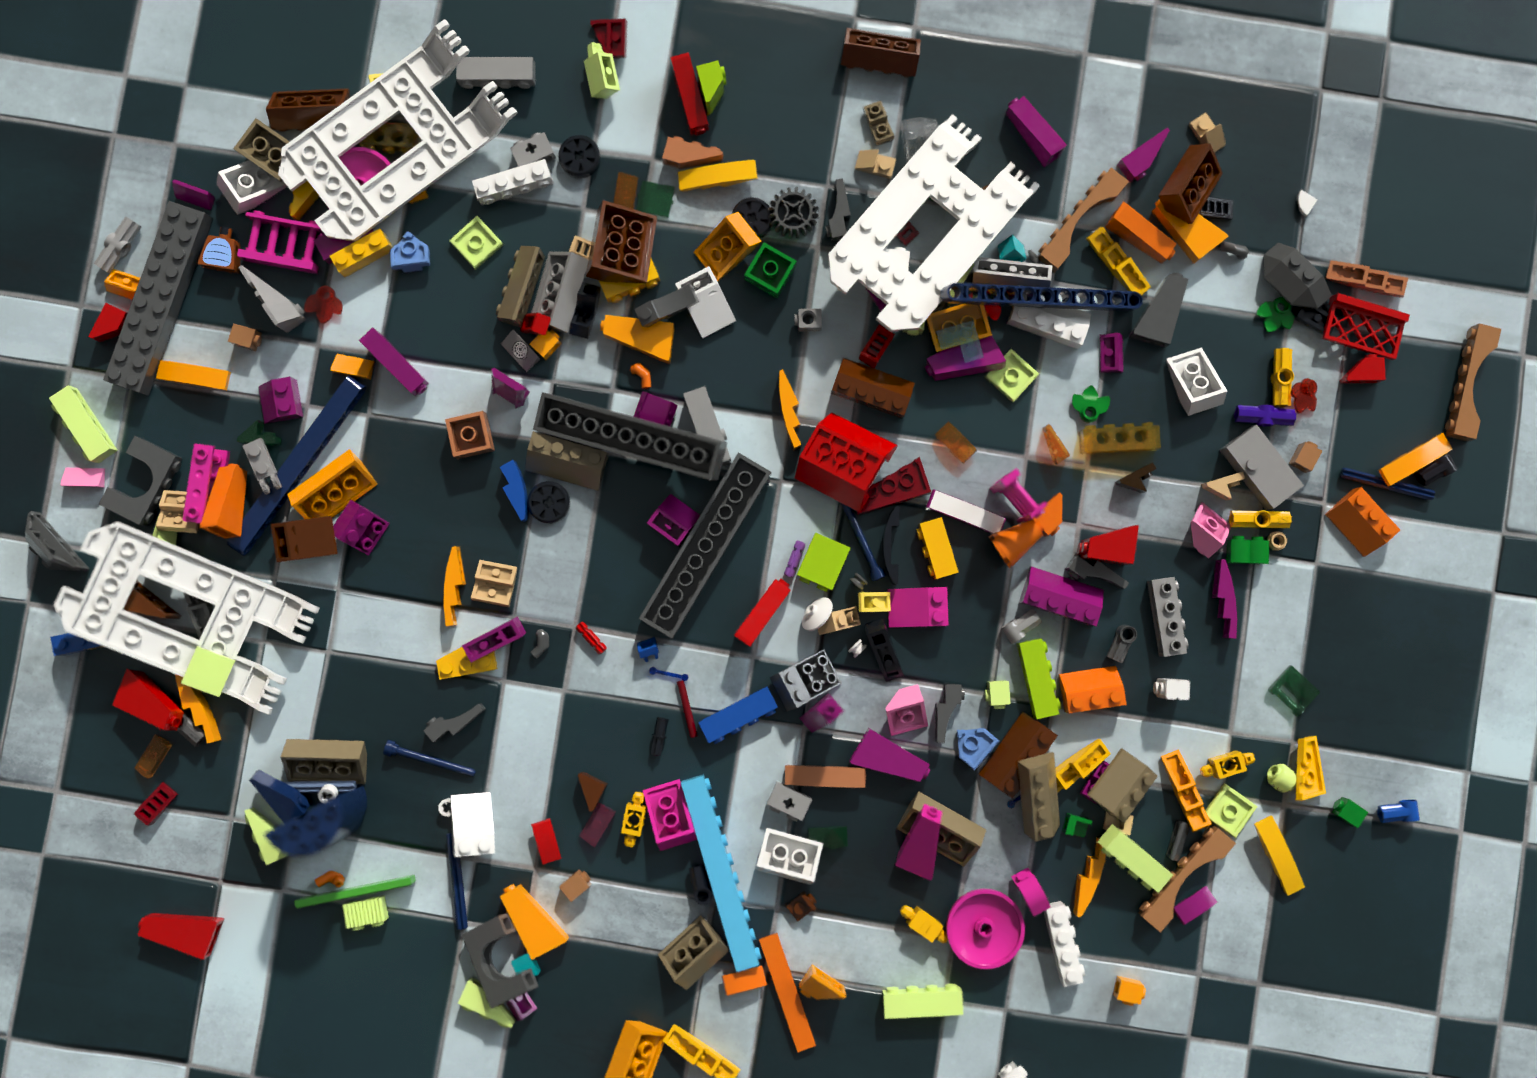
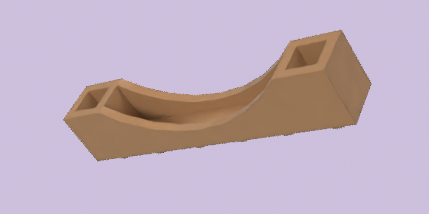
M1112 167L1108 172L1103 171L1097 178L1099 183L1096 187L1092 185L1085 193L1087 198L1084 201L1080 199L1073 209L1076 210L1072 216L1068 214L1061 222L1064 226L1060 230L1056 228L1050 236L1051 242L1049 244L1044 243L1039 249V261L1045 265H1053L1052 271L1054 273L1070 255L1071 237L1078 220L1092 208L1114 201L1129 182Z
M1479 323L1470 327L1467 331V344L1462 351L1463 361L1458 369L1459 379L1454 387L1455 396L1449 408L1451 414L1445 425V430H1447L1445 436L1467 442L1477 439L1480 418L1473 401L1474 379L1482 361L1490 352L1498 347L1501 334L1500 328Z
M1215 826L1208 827L1203 832L1201 840L1191 846L1190 853L1178 861V867L1171 871L1173 876L1158 893L1154 890L1152 892L1153 896L1149 901H1145L1140 906L1138 914L1160 933L1173 918L1175 898L1184 880L1201 865L1213 860L1223 859L1235 846L1236 843Z

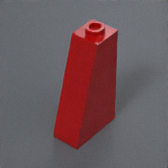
M689 52L670 57L672 71L691 135H702L709 130V125Z
M781 578L779 581L775 579L735 633V636L748 646H751L791 591L788 588L790 584Z
M126 669L112 705L158 728L177 731L184 712L143 671Z
M151 913L140 920L138 936L204 960L212 953L224 918Z

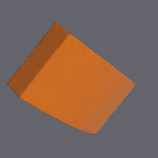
M762 965L722 976L726 996L767 985Z

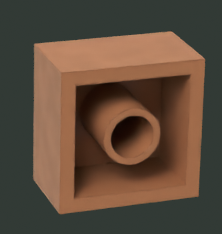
M484 411L445 419L454 458L462 459L495 451L488 417Z

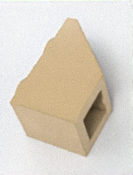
M857 607L831 612L828 620L818 628L819 635L861 625Z

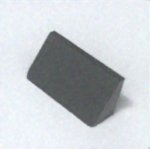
M1176 821L1165 855L1167 858L1174 861L1180 860L1190 828L1188 823Z

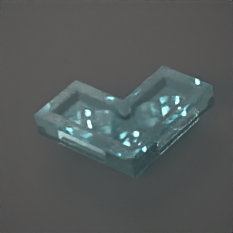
M974 320L936 331L941 350L960 344L965 363L984 358Z

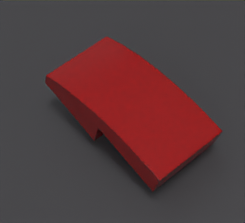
M550 818L531 824L542 864L562 859Z

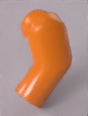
M641 363L631 365V373L641 377L642 388H651L650 371Z
M328 871L315 879V883L319 888L328 882L338 888L343 886L345 881L344 876L335 871Z

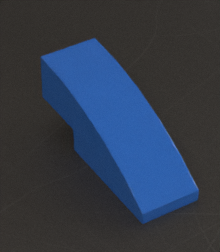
M511 460L500 467L509 483L502 488L520 520L526 522L528 520L526 485L516 461Z

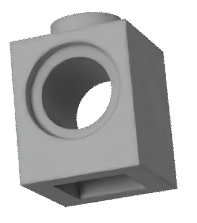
M821 308L798 309V315H795V326H798V332L821 331ZM805 316L812 317L813 322L811 324H805L803 322V318Z

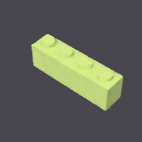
M68 385L49 397L52 402V409L57 414H60L63 419L61 421L62 424L71 431L73 441L81 446L83 449L82 454L86 460L100 463L118 451L77 388Z
M1113 824L1098 840V843L1103 847L1101 851L1109 858L1112 855L1116 857L1114 862L1123 869L1128 867V873L1136 880L1140 877L1142 879L1141 884L1149 891L1153 888L1159 893L1173 876L1171 872Z
M946 984L945 987L927 985L926 988L907 986L906 989L887 987V990H882L885 1019L963 1015L962 990L956 984Z

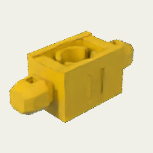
M1232 751L1209 758L1210 765L1202 766L1200 772L1203 777L1214 776V778L1222 779L1247 771L1246 765L1252 764L1255 761L1253 753L1247 752L1242 754L1239 751ZM1227 760H1230L1231 762L1235 763H1232L1230 768L1227 770L1221 767L1224 766V763Z
M635 792L632 797L633 803L628 802L626 804L621 833L627 834L624 839V844L627 847H633L637 839L635 836L640 837L642 835L647 805H641L644 802V794L642 792ZM637 811L636 815L639 817V823L635 824L634 828H632L629 816Z
M903 905L900 913L907 919L906 923H908L910 928L932 943L935 938L941 943L947 942V935L942 929L944 926L940 921L918 906L913 910V908Z

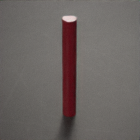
M684 680L677 681L690 738L697 737Z

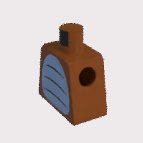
M220 227L219 237L207 236L198 260L200 266L205 269L240 274L241 259L237 257L238 249H241V245L235 239H231V228Z

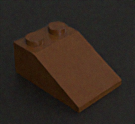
M138 580L123 609L164 619H180L182 615Z

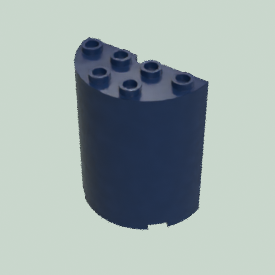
M364 786L338 795L307 811V815L299 819L295 817L264 833L266 839L273 847L285 854L308 856L349 837L359 828L367 810V795Z

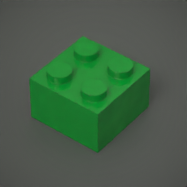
M763 242L744 274L745 281L778 298L796 268L797 261Z

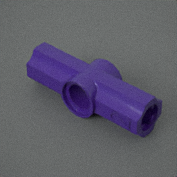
M1237 405L1234 411L1235 422L1255 423L1257 426H1293L1296 421L1295 409L1274 408L1272 405Z

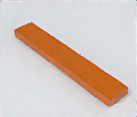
M778 933L760 938L759 942L797 1052L816 1046Z

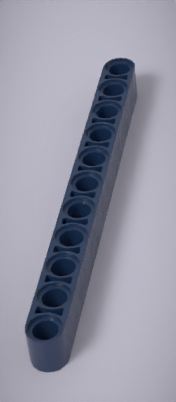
M952 283L942 288L940 293L941 299L945 303L1105 311H1130L1139 308L1143 302L1141 294L1135 291ZM950 289L954 291V297L950 295ZM968 290L972 291L973 298L969 297ZM987 291L990 292V294H991V299H989V298L987 297V295H986V292H987ZM1005 292L1008 293L1009 300L1005 298ZM1023 292L1026 294L1027 300H1024ZM1041 293L1045 297L1044 301L1041 299ZM1059 294L1062 297V302L1059 300ZM1076 296H1079L1080 303L1077 301Z
M351 375L345 378L278 470L277 476L282 488L277 490L273 486L272 481L269 482L268 486L271 493L267 495L264 492L261 493L243 518L241 537L229 538L227 541L228 546L242 556H245L252 549L287 501V494L297 487L367 389L364 384Z

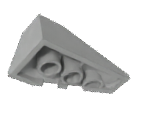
M241 265L239 267L248 284L253 289H257L254 292L256 297L263 303L262 307L277 327L288 333L306 320L302 315L305 312L298 303L295 305Z

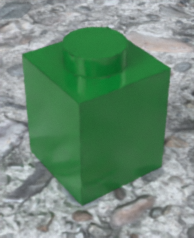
M1341 797L1334 803V809L1331 812L1355 828H1359L1368 814V811L1344 797Z

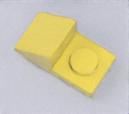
M890 592L858 593L859 612L891 611Z

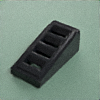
M1208 197L1205 202L1206 211H1203L1202 207L1198 213L1205 219L1232 220L1233 200ZM1210 204H1213V212H1210ZM1217 205H1220V213H1217ZM1224 205H1228V214H1224Z

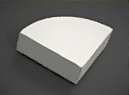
M1303 190L1299 191L1297 202L1300 213L1306 217L1317 199Z

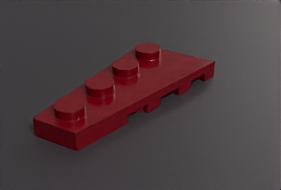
M920 457L910 464L899 468L898 471L891 475H887L879 482L872 484L867 491L869 498L861 513L857 512V514L862 515L931 494Z

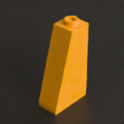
M1160 199L1154 203L1156 207L1152 210V213L1193 264L1229 237L1227 233L1200 214L1197 215L1192 224H1188L1165 211Z
M605 315V320H601L600 331H603V335L606 338L670 364L675 329L674 323L659 321L650 327H642L638 318Z
M512 884L503 889L504 893L500 898L531 960L567 942L569 939L568 934L521 884L516 887Z

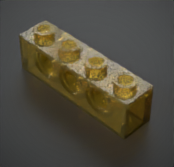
M385 123L358 144L361 147L374 151L383 150V152L393 154L395 151H402L405 154L417 145L414 143V140L419 136L410 124ZM384 135L382 141H376L378 136ZM403 136V139H402L401 142H399V143H396V142H395V140H396L397 137Z
M1153 422L1141 423V426H1134V423L1122 424V427H1115V424L1103 425V428H1096V425L1084 426V429L1079 431L1080 454L1158 450L1161 448L1160 426L1153 425ZM1136 432L1142 435L1141 442L1135 439ZM1117 433L1123 436L1122 443L1116 440ZM1098 434L1103 435L1104 443L1097 441Z

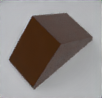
M580 772L577 775L589 811H593L608 783L585 772Z

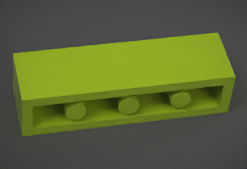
M1042 638L1016 643L1033 718L1041 719L1059 715L1061 705L1054 693L1057 688L1055 680L1051 679L1050 675L1052 665L1050 660L1046 658V653H1048L1046 642H1043Z

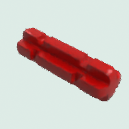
M580 622L575 627L580 634H583V638L592 647H595L594 650L598 654H602L607 649L604 643L600 642V639L591 629H588L584 622Z

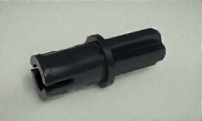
M657 717L655 731L652 734L651 755L661 756L664 739H667V736H665L669 721L667 718Z

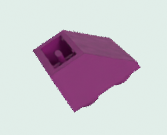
M670 494L657 508L647 524L680 547L693 529L700 514Z
M350 500L333 527L337 539L369 555L390 523L362 505Z

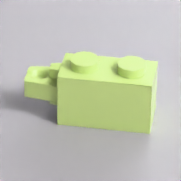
M592 42L587 45L588 58L584 60L591 97L607 99L620 90L613 55L604 53L601 44Z

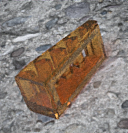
M1048 424L1042 429L1054 465H1057L1068 458L1070 454L1052 426Z

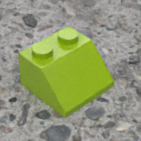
M718 60L696 66L698 83L707 115L712 114L724 93V85H727L724 66L720 67Z

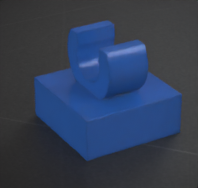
M655 637L637 642L640 658H644V661L648 662V656L654 655L655 659H658L659 650Z

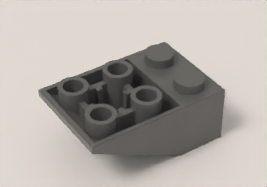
M824 649L769 677L787 712L800 707L841 684Z

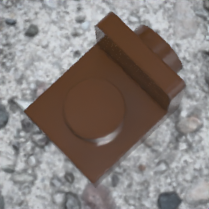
M803 891L786 904V907L795 919L799 921L811 911L814 912L816 910L815 903L817 901L811 893L807 895Z

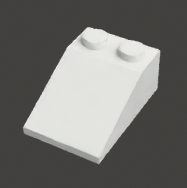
M250 160L218 172L216 183L237 215L257 207L287 187L284 181L280 182Z
M1202 348L1166 359L1177 395L1188 416L1224 404L1227 390Z
M490 792L451 795L453 855L461 857L494 854V827Z

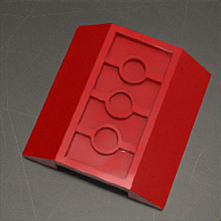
M831 412L818 423L799 456L795 479L861 513L869 498L867 494L868 489L884 461L889 463L898 445Z

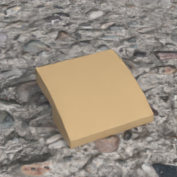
M163 491L159 503L160 514L156 523L157 530L197 533L199 523L182 521L187 492Z
M479 560L471 599L509 607L517 567Z

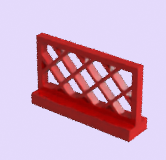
M1340 293L1333 295L1329 299L1330 309L1322 339L1367 353L1377 354V356L1395 360L1397 358L1404 325L1409 321L1410 314ZM1336 308L1342 310L1345 316L1339 321L1334 314ZM1354 314L1359 315L1363 323L1356 326L1351 316ZM1347 319L1352 328L1347 332H1344L1340 325V322ZM1377 320L1381 328L1373 331L1369 321ZM1362 325H1365L1370 333L1365 337H1362L1357 329ZM1389 325L1397 326L1396 335L1391 336L1386 327ZM1336 326L1340 336H1330L1331 327ZM1380 330H1383L1387 337V340L1380 343L1375 334ZM1354 331L1358 341L1355 343L1350 342L1346 334ZM1370 336L1376 344L1373 348L1368 347L1364 341ZM1388 341L1392 346L1391 354L1385 352L1382 346Z

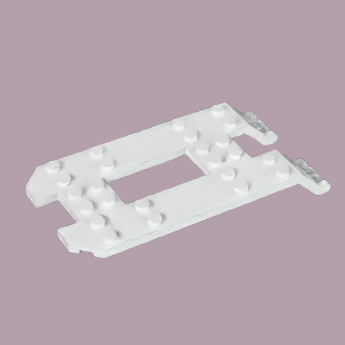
M442 20L435 25L419 48L282 147V159L278 175L292 192L308 180L329 207L327 212L314 220L328 238L349 241L358 240L493 140L508 121L518 113L514 107H511L503 115L500 114L499 111L506 107L509 101L507 98L503 99L504 94L502 92H498L491 100L487 97L497 89V85L492 81L482 88L469 107L454 118L451 116L431 89L448 78L461 59L469 54L470 50L467 46H462L455 54L452 52L453 48L458 46L462 40L460 37H456L457 34L454 30L449 31L441 38L440 34L450 26L446 20ZM401 113L422 141L360 186L339 157Z
M953 114L932 133L828 254L830 283L845 295L857 281L865 286L887 305L877 316L876 320L890 332L918 330L941 303L940 293L942 288L952 283H957L1021 206L1040 186L1036 182L1031 185L1030 189L1024 186L1030 179L1028 175L1019 182V178L1024 173L1022 170H1019L1015 177L1010 174L1015 168L1012 162L994 178L985 190L959 171L955 166L966 154L975 148L982 138L979 135H975L971 142L966 139L972 132L969 127L961 135L960 132L966 125L961 123L955 130L952 125L957 121V118ZM930 197L955 217L958 222L916 272L912 274L888 255L884 249Z
M120 522L88 532L80 550L100 559L84 593L63 586L54 606L61 617L65 631L182 677L185 675L197 646L235 660V663L222 693L238 698L256 710L270 715L273 708L260 703V700L263 697L271 702H277L278 698L266 693L265 690L280 695L281 690L271 687L268 683L271 679L283 685L287 678L274 673L256 662L237 655L253 621L258 622L292 640L304 643L305 636L294 633L293 629L297 626L304 631H310L311 627L300 623L298 619L313 624L314 619L302 615L301 612L305 608L316 614L320 608L287 591ZM139 575L216 605L200 640L123 610Z

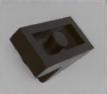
M1152 462L1119 479L1115 483L1117 486L1139 493L1147 492L1141 479L1145 480L1152 476V471L1156 470V467Z

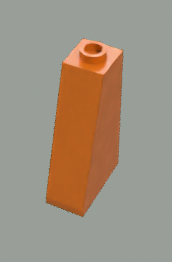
M1124 201L1105 226L1106 229L1161 264L1165 260H1170L1176 252L1174 250L1176 242Z
M228 464V466L219 467L200 524V528L224 539L241 537L247 471L240 468L238 464Z

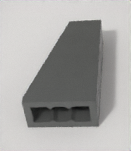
M1179 273L1169 274L1146 307L1129 337L1164 348L1169 346L1188 279L1183 278V275Z

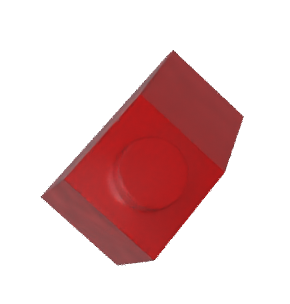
M105 303L88 337L101 342L119 336L127 312Z
M1377 354L1365 355V358L1357 361L1340 379V384L1379 383L1386 380L1385 357H1377Z

